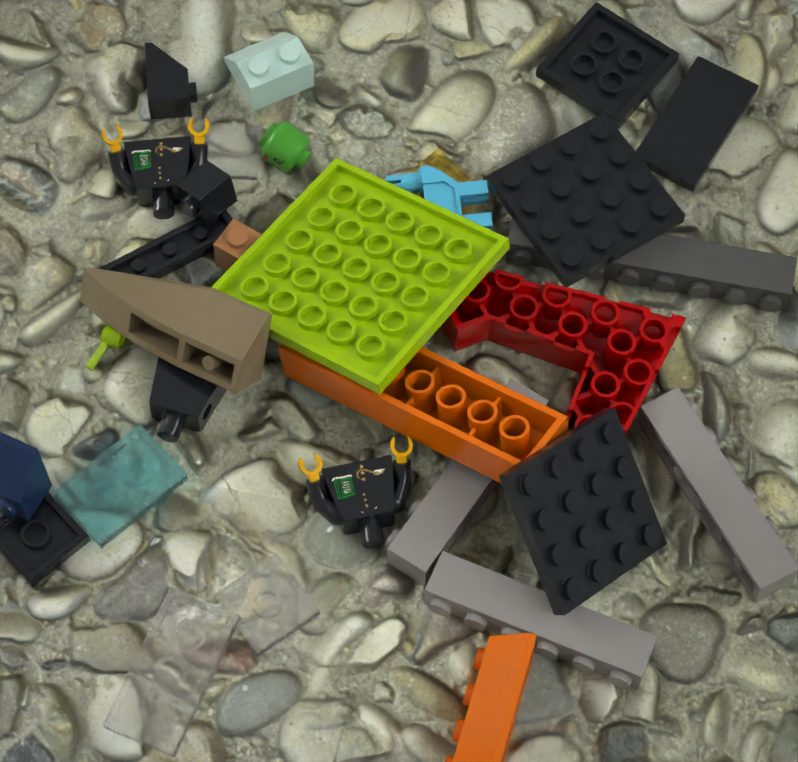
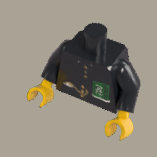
M194 117L189 120L188 130L194 135L193 142H191L190 136L124 142V148H121L120 141L123 137L121 127L116 124L119 137L115 141H110L106 138L105 128H103L102 139L110 146L111 151L108 152L114 179L128 195L137 196L139 206H153L155 218L169 219L174 216V204H179V200H181L176 184L208 161V142H205V136L210 132L211 125L207 118H205V129L201 133H197L194 130Z
M408 435V447L404 451L395 449L394 436L390 440L391 451L396 455V460L393 462L392 456L387 455L322 469V459L317 454L312 453L316 462L315 466L311 470H306L303 459L301 457L298 459L297 465L299 470L308 475L306 485L314 509L331 525L340 526L344 535L360 533L364 548H376L385 543L382 528L395 524V514L404 510L412 489L411 460L407 459V455L411 453L413 448L412 440Z

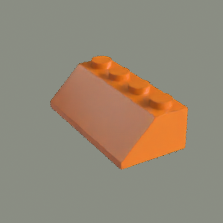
M520 633L489 636L486 649L478 648L473 669L479 671L475 684L468 682L462 705L468 706L465 720L457 719L452 741L458 743L454 757L447 755L445 762H504L533 661L537 635Z

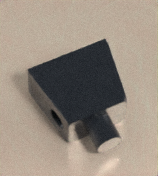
M158 357L149 400L152 418L161 421L157 436L164 441L176 443L183 428L196 432L202 431L227 389Z

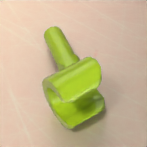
M106 326L101 334V343L85 367L92 371L104 354L107 353L109 346L119 350L122 349L126 337L111 326Z

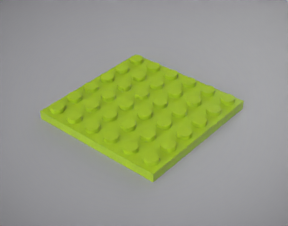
M335 158L217 280L212 288L271 313L272 320L268 337L381 394L510 249L509 238Z

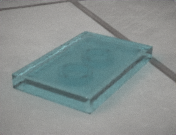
M139 424L57 488L53 494L58 502L102 549L186 482L188 476Z

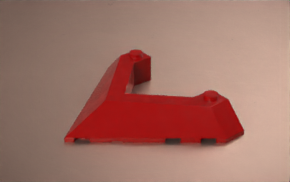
M496 269L495 273L488 272L441 325L454 352L489 340L582 374L566 413L569 430L602 409L615 407L626 435L687 317L672 314V317L652 313L650 312L651 308L624 301H619L618 303L606 300L604 296L545 282V285L523 280L524 276Z

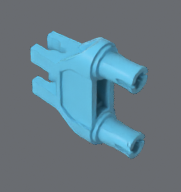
M429 165L420 166V168H417V172L386 175L387 182L413 194L420 193V197L424 196V199L493 231L491 212L462 215L461 209L463 206L489 203L487 180L457 182L442 171Z

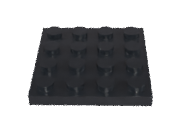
M605 112L487 175V185L564 287L571 286L680 225L685 219L683 211Z
M615 407L602 409L499 475L554 615L565 616L667 544Z

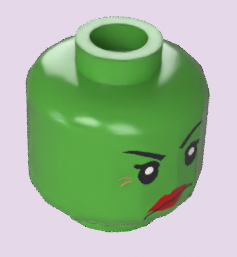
M283 121L278 125L273 122L258 144L262 148V159L283 173L290 172L294 167L301 170L312 152L307 150L310 143L309 136L288 121Z

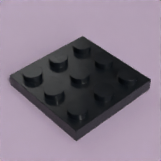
M595 2L536 68V77L594 114L600 115L605 112L613 124L620 129L678 62L679 53L598 2Z

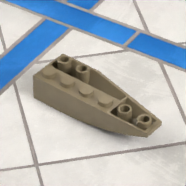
M91 267L84 269L80 302L129 340L165 361L235 394L261 380L272 320L271 313L212 287Z

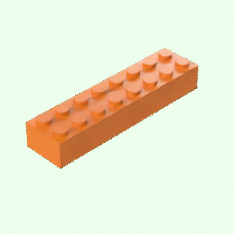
M283 344L278 347L285 376L405 436L408 435L411 439L501 483L500 474L569 431L568 416L424 347L416 353L381 394L356 383Z

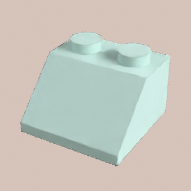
M287 32L280 33L224 57L227 67L253 112L315 86L313 61L299 37Z

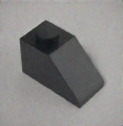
M145 43L147 98L151 120L192 117L191 103H198L196 82H189L188 69L153 43Z

